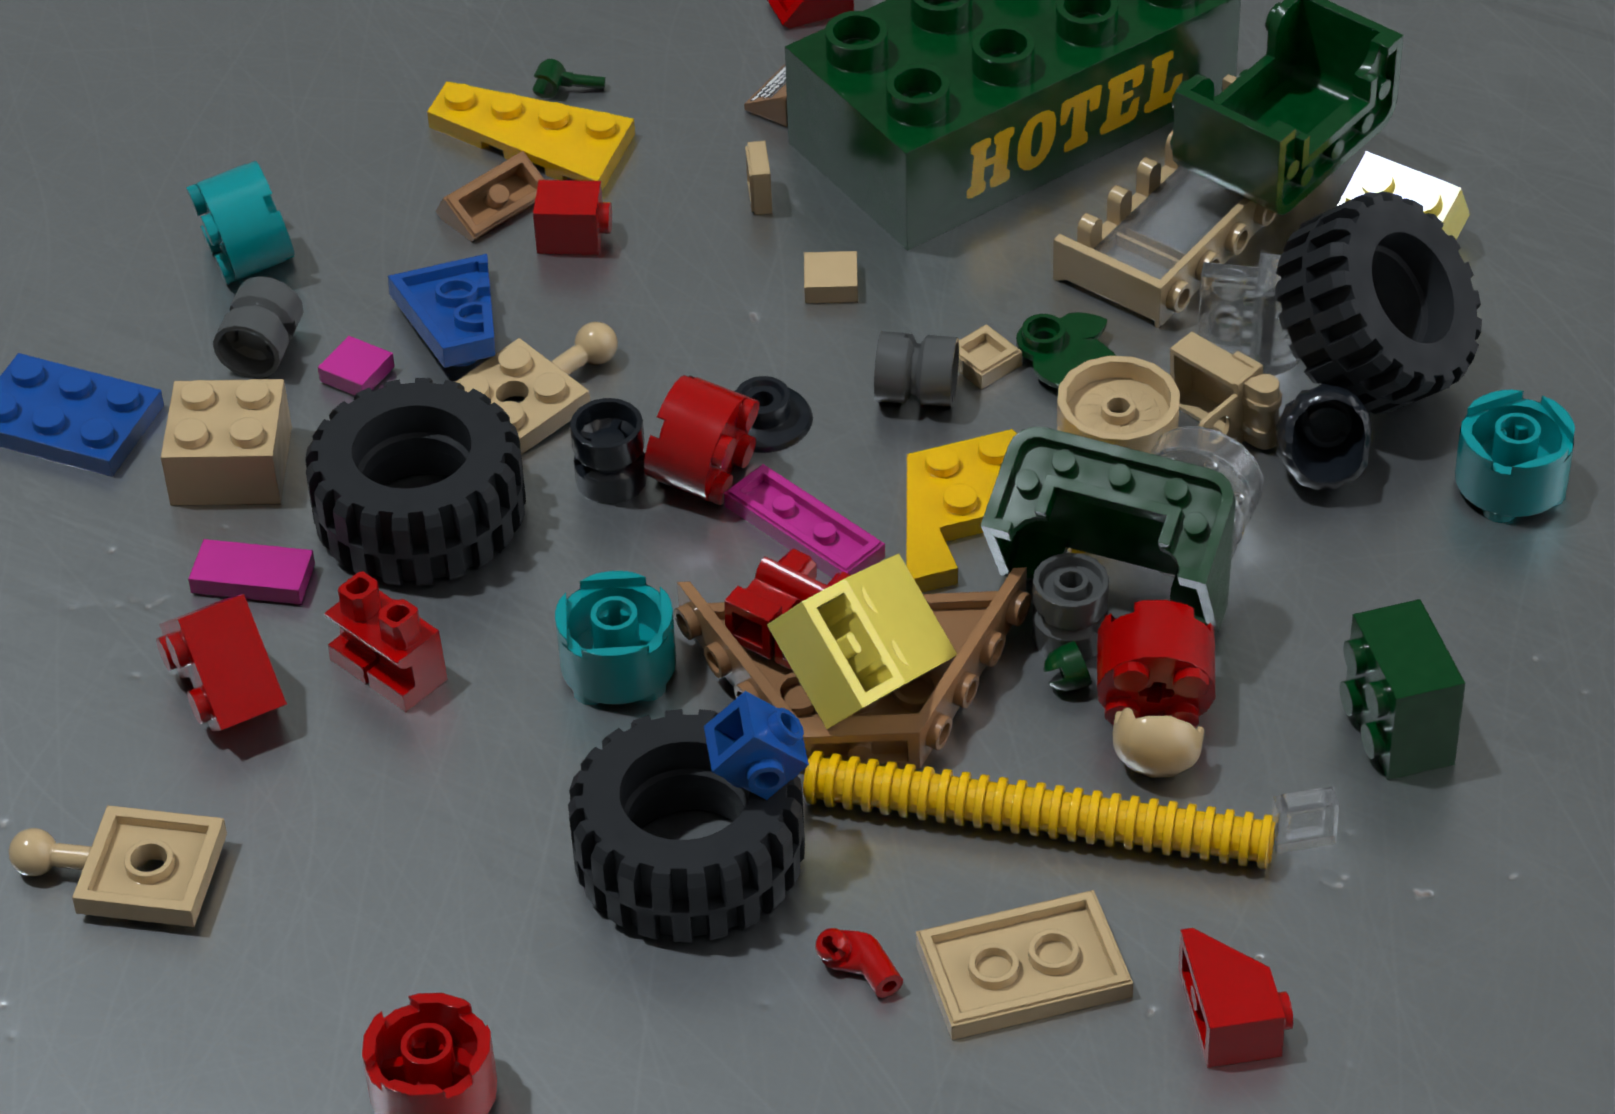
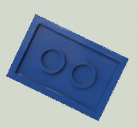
M18 353L0 376V447L113 477L164 407L162 392L160 389Z

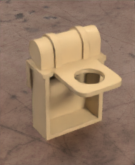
M1192 331L1170 348V375L1180 391L1179 410L1200 422L1197 428L1198 459L1203 462L1209 460L1231 441L1236 446L1246 441L1256 448L1265 450L1276 446V425L1280 419L1279 408L1282 404V393L1279 390L1280 382L1278 378L1271 374H1263V365L1240 351L1231 354ZM1211 429L1221 434L1214 442L1209 443Z

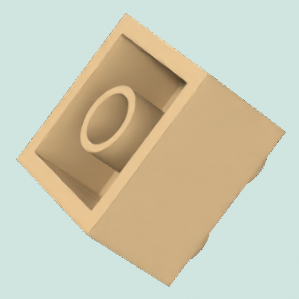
M284 379L174 381L161 452V462L170 506L281 504L292 431Z

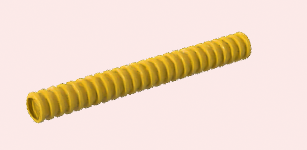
M814 751L812 756L808 758L809 765L805 768L803 795L807 804L812 805L816 804L818 799L824 800L826 807H834L836 802H841L843 808L847 810H852L855 805H861L862 811L869 813L873 810V807L880 808L882 815H890L892 810H897L899 817L903 818L909 817L911 812L917 813L918 820L924 821L928 819L929 815L936 817V822L945 823L947 818H953L955 825L959 826L965 825L967 820L973 821L974 828L981 829L985 823L992 824L994 831H1001L1003 826H1009L1011 833L1015 834L1021 833L1023 828L1029 829L1030 836L1036 837L1040 835L1041 831L1048 832L1050 839H1057L1059 834L1067 835V840L1071 842H1076L1078 836L1086 837V843L1092 845L1096 843L1097 839L1105 840L1106 847H1114L1116 842L1124 843V849L1132 850L1134 845H1142L1143 852L1151 853L1153 848L1156 847L1162 848V854L1169 856L1172 854V850L1181 851V857L1190 858L1191 853L1200 854V860L1208 861L1210 855L1219 856V862L1224 864L1229 862V858L1238 859L1239 866L1245 867L1248 865V861L1257 862L1259 869H1266L1267 864H1270L1272 859L1276 821H1273V815L1265 814L1262 820L1255 819L1254 812L1246 811L1244 817L1235 816L1234 809H1227L1225 814L1216 813V807L1208 806L1205 812L1198 811L1197 804L1189 803L1187 809L1178 808L1177 801H1169L1168 806L1159 805V799L1151 798L1149 803H1142L1140 796L1132 795L1130 801L1122 800L1121 793H1112L1111 798L1103 797V792L1100 790H1094L1092 795H1085L1084 789L1079 787L1074 788L1073 793L1065 792L1064 785H1056L1054 790H1049L1046 787V783L1038 782L1035 787H1028L1027 780L1022 779L1018 780L1017 784L1014 785L1009 784L1008 777H1000L998 782H993L990 779V775L982 774L979 779H972L971 772L965 771L961 773L960 777L953 776L951 769H944L942 774H936L934 767L926 766L922 772L916 771L915 764H906L905 768L901 769L898 768L897 762L888 761L886 766H879L878 759L871 758L865 764L861 763L858 756H851L849 761H844L842 755L833 753L830 758H824L822 751Z

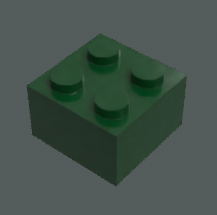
M1421 599L1352 614L1350 640L1345 641L1343 646L1347 676L1346 681L1340 683V698L1348 716L1355 715L1361 727V739L1367 756L1370 759H1377L1387 780L1455 765L1466 683Z

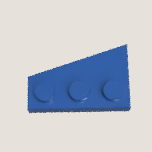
M487 254L388 276L389 295L444 368L450 366L465 367L475 363L477 360L495 356Z

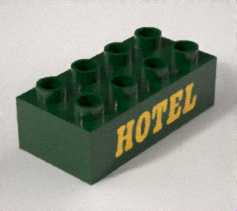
M886 0L864 11L844 12L833 17L824 29L785 46L789 144L908 251L1173 123L1174 109L1172 107V98L1177 87L1184 80H1189L1197 74L1204 75L1213 81L1214 95H1219L1222 92L1223 78L1228 74L1236 77L1241 0Z

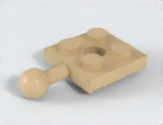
M590 322L578 331L575 337V346H572L552 361H549L522 339L518 338L496 353L495 356L490 357L455 382L463 385L467 392L474 388L491 399V404L495 402L509 415L510 423L516 427L519 435L522 455L571 421L573 414L578 408L591 401L589 390L569 375L586 363L600 365L612 359L618 347L617 336L614 330L607 324ZM513 396L525 397L520 403L514 401L503 402L505 399Z
M107 805L92 847L56 843L48 832L38 828H29L19 832L12 839L9 846V860L15 870L30 877L43 875L51 870L53 866L82 870L72 896L76 914L195 927L227 836L224 818ZM152 859L165 862L154 871L143 872L136 869Z

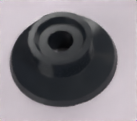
M769 376L753 377L741 383L737 390H735L737 393L760 402L758 415L748 435L756 437L754 453H770L787 449L801 441L809 432L813 422V413L809 404L798 392L787 387L781 380Z

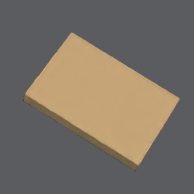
M1094 890L915 932L916 947L951 1040L1133 997V981Z

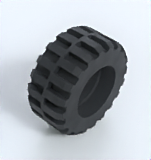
M1383 191L1359 195L1302 223L1299 229L1291 234L1285 244L1284 253L1281 254L1276 271L1281 280L1275 286V299L1277 302H1281L1282 312L1278 316L1282 331L1287 330L1292 344L1288 346L1294 358H1300L1306 366L1304 373L1315 384H1328L1348 389L1360 399L1367 411L1373 414H1386L1448 389L1452 384L1457 383L1466 374L1469 365L1475 357L1479 344L1474 340L1479 338L1482 328V319L1477 317V309L1481 305L1479 292L1473 289L1470 279L1474 274L1469 262L1464 263L1458 250L1461 247L1455 237L1444 232L1442 229L1444 223L1434 214H1425L1423 212V205L1412 199H1402L1401 195Z
M415 378V383L400 384V379L384 382V388L372 391L369 387L356 393L353 402L348 404L343 401L329 414L330 421L324 419L313 434V441L307 447L305 457L307 469L305 472L317 535L322 545L330 550L331 556L347 568L353 565L355 573L364 571L372 578L379 576L383 578L386 584L402 586L403 581H416L417 586L433 585V579L447 577L451 581L463 577L466 573L465 570L472 566L478 570L493 559V551L501 553L514 538L513 532H516L521 526L525 515L526 492L520 439L517 429L510 423L509 415L495 402L491 404L489 397L474 388L467 392L460 383L445 380L444 384L433 383L431 378ZM417 474L447 476L442 481L418 488H393L385 486L394 480Z
M677 709L665 711V717L651 720L650 716L647 715L633 720L630 729L623 732L618 728L602 740V750L594 747L580 764L581 770L573 777L570 786L568 811L574 866L579 884L586 888V897L597 909L602 912L607 910L608 919L627 930L631 925L637 926L638 934L648 938L659 940L662 934L673 936L674 942L692 943L693 936L708 935L709 940L726 937L728 929L739 926L741 930H744L761 920L760 912L762 910L768 913L772 912L786 898L785 890L789 891L795 886L801 873L800 862L804 859L805 855L801 779L798 776L766 800L744 788L734 787L724 778L713 773L704 725L718 714L716 711L699 709L698 715H683V710ZM683 810L709 811L733 821L730 825L714 834L690 840L666 839L642 830L645 825L656 818Z

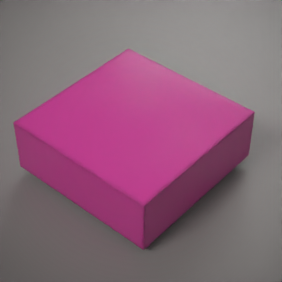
M348 336L317 368L320 382L355 395L369 387L373 390L395 365L392 352Z

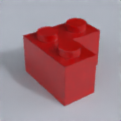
M244 594L223 599L159 624L163 636L156 639L159 653L169 671L177 669L180 678L190 677L194 689L187 691V696L199 724L207 722L211 731H221L287 705Z

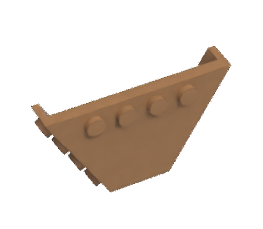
M1027 567L1013 568L999 591L923 594L957 655L826 729L793 670L776 663L775 654L771 659H768L738 643L725 626L724 602L707 603L690 581L677 582L679 607L674 609V616L682 634L688 640L695 638L704 649L706 661L717 678L725 676L733 686L736 698L744 691H747L777 708L789 710L800 719L804 730L803 739L807 759L809 756H812L814 751H822L824 758H830L833 753L842 755L844 761H849L851 756H858L861 763L867 764L869 759L873 758L878 759L879 766H886L888 761L897 762L898 768L904 769L906 764H915L916 769H920L933 749L939 751L945 745L951 732L953 717L960 707L966 709L972 703L979 686L980 675L986 666L994 667L997 664L1005 646L1007 633L1012 625L1019 627L1024 622L1030 609L1032 596L1026 592ZM805 769L802 770L800 773L805 774Z

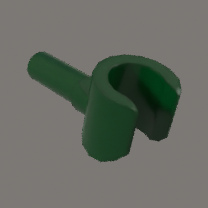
M546 59L539 64L534 73V77L537 80L532 90L536 96L544 99L553 98L560 86L604 90L606 77L566 72V69L559 61Z

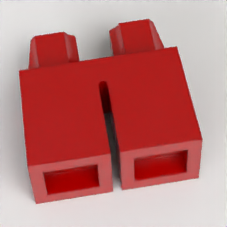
M793 548L778 562L764 556L756 570L755 579L746 589L737 586L724 600L725 626L741 646L768 659H771L775 654L776 663L792 670L767 624L800 602L851 575L843 571L836 573L826 585L815 580L817 577V564L812 560L811 556Z
M364 571L356 573L339 586V602L324 613L326 618L340 627V635L328 644L329 658L332 662L364 684L369 682L371 689L404 712L409 711L448 680L439 630L419 617L417 607L405 599L395 600L378 589L377 580Z

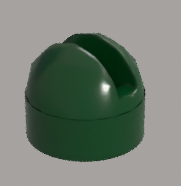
M1075 641L1062 645L1049 653L1045 660L1043 671L1049 672L1059 669L1061 676L1048 683L1057 691L1068 693L1092 684L1089 671Z

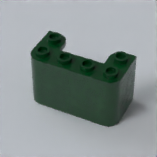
M1284 0L1282 3H1276L1269 11L1265 22V28L1268 31L1266 55L1251 68L1243 70L1236 80L1219 95H1214V83L1204 75L1197 74L1189 80H1184L1180 83L1172 98L1174 125L1170 148L1172 149L1173 161L1176 164L1279 215H1285L1387 125L1393 115L1398 99L1404 35L1328 0Z

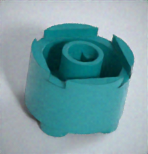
M257 161L237 166L186 187L197 216L201 218L203 225L200 228L211 254L222 252L215 255V259L226 285L294 257V248L280 210L277 211L271 197L272 191Z
M1500 390L1477 398L1467 408V414L1460 426L1455 480L1465 498L1481 508L1483 515L1493 522L1506 523L1515 517L1539 514L1562 504L1565 500L1574 448L1575 425L1569 413L1559 403L1550 398L1542 396L1540 403L1524 399V391Z
M606 571L590 575L579 581L580 589L568 598L565 593L558 601L555 610L561 673L565 682L573 690L574 698L582 704L595 705L598 703L625 704L639 700L648 702L662 697L666 692V683L673 675L676 666L673 608L668 593L661 587L660 592L646 584V577L629 571Z

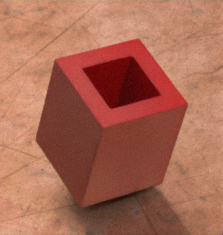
M538 180L533 209L537 254L599 255L602 234H611L612 204L611 202H603L601 181Z

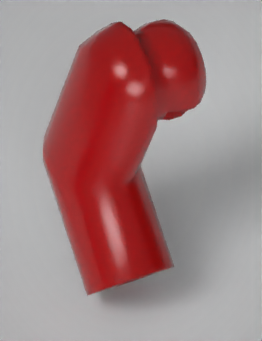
M828 928L818 935L815 942V950L827 967L838 971L864 975L877 997L880 998L889 997L901 988L903 978L878 940L871 934Z

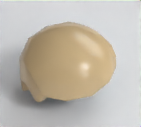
M1130 708L1117 711L1115 714L1112 733L1113 747L1118 758L1133 772L1150 778L1174 777L1192 767L1199 759L1204 740L1203 727L1198 726L1196 729L1190 723L1172 716L1135 718Z

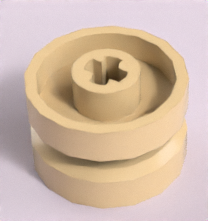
M1105 356L1088 360L1069 371L1058 387L1057 430L1177 460L1180 391L1172 376L1154 363L1130 356Z

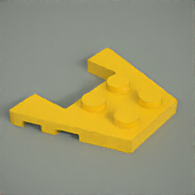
M1013 429L907 454L906 566L922 593L958 584V567L946 542L983 533L980 525L1007 447L1012 438L1017 434ZM1068 548L1069 553H1086L1083 551Z

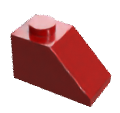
M1195 928L1180 929L1178 970L1207 1068L1282 1057L1284 1030L1293 1029V1011L1288 993L1286 991H1277L1270 967Z

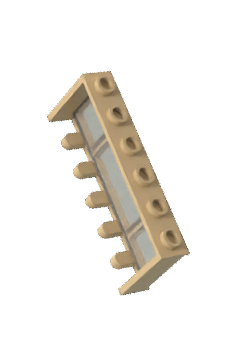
M1230 74L1224 77L1222 91L1232 84L1237 77ZM1173 131L1166 140L1165 165L1162 168L1160 163L1147 157L1140 161L1136 172V193L1133 196L1130 190L1115 185L1110 190L1107 198V220L1102 223L1101 219L1085 213L1078 223L1077 241L1061 234L1053 239V280H1068L1155 321V327L1158 329L1175 312H1182L1188 305L1191 297L1205 283H1211L1217 276L1220 268L1234 254L1239 255L1245 249L1249 239L1262 226H1268L1277 214L1176 164L1173 161L1172 149L1170 148Z

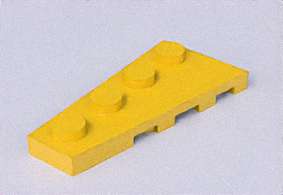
M446 81L427 111L429 128L480 149L489 145L503 150L504 159L507 160L524 151L532 163L545 167L546 176L555 180H566L569 177L578 181H601L602 191L635 136L634 118Z

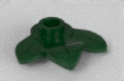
M1074 312L1068 313L1061 318L1051 314H1036L1023 322L1016 335V347L1022 351L1023 357L1033 361L1034 374L1041 381L1054 388L1059 387L1069 371L1082 363L1105 356H1116L1113 351L1098 340L1106 329L1107 319L1094 314Z

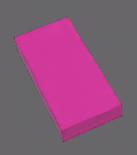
M203 539L188 578L190 591L196 594L225 597L244 594L246 599L301 604L315 566L313 550Z

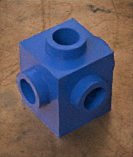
M744 691L704 725L712 772L724 778L734 787L744 788L766 800L789 781L797 777L809 765L803 739L804 730L800 719L789 710L777 708L747 691Z

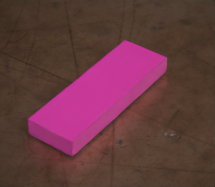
M764 464L724 492L726 508L787 549L791 550L794 548L811 556L812 560L817 564V569L831 578L836 573H841L842 571L853 575L879 563L885 558V543Z

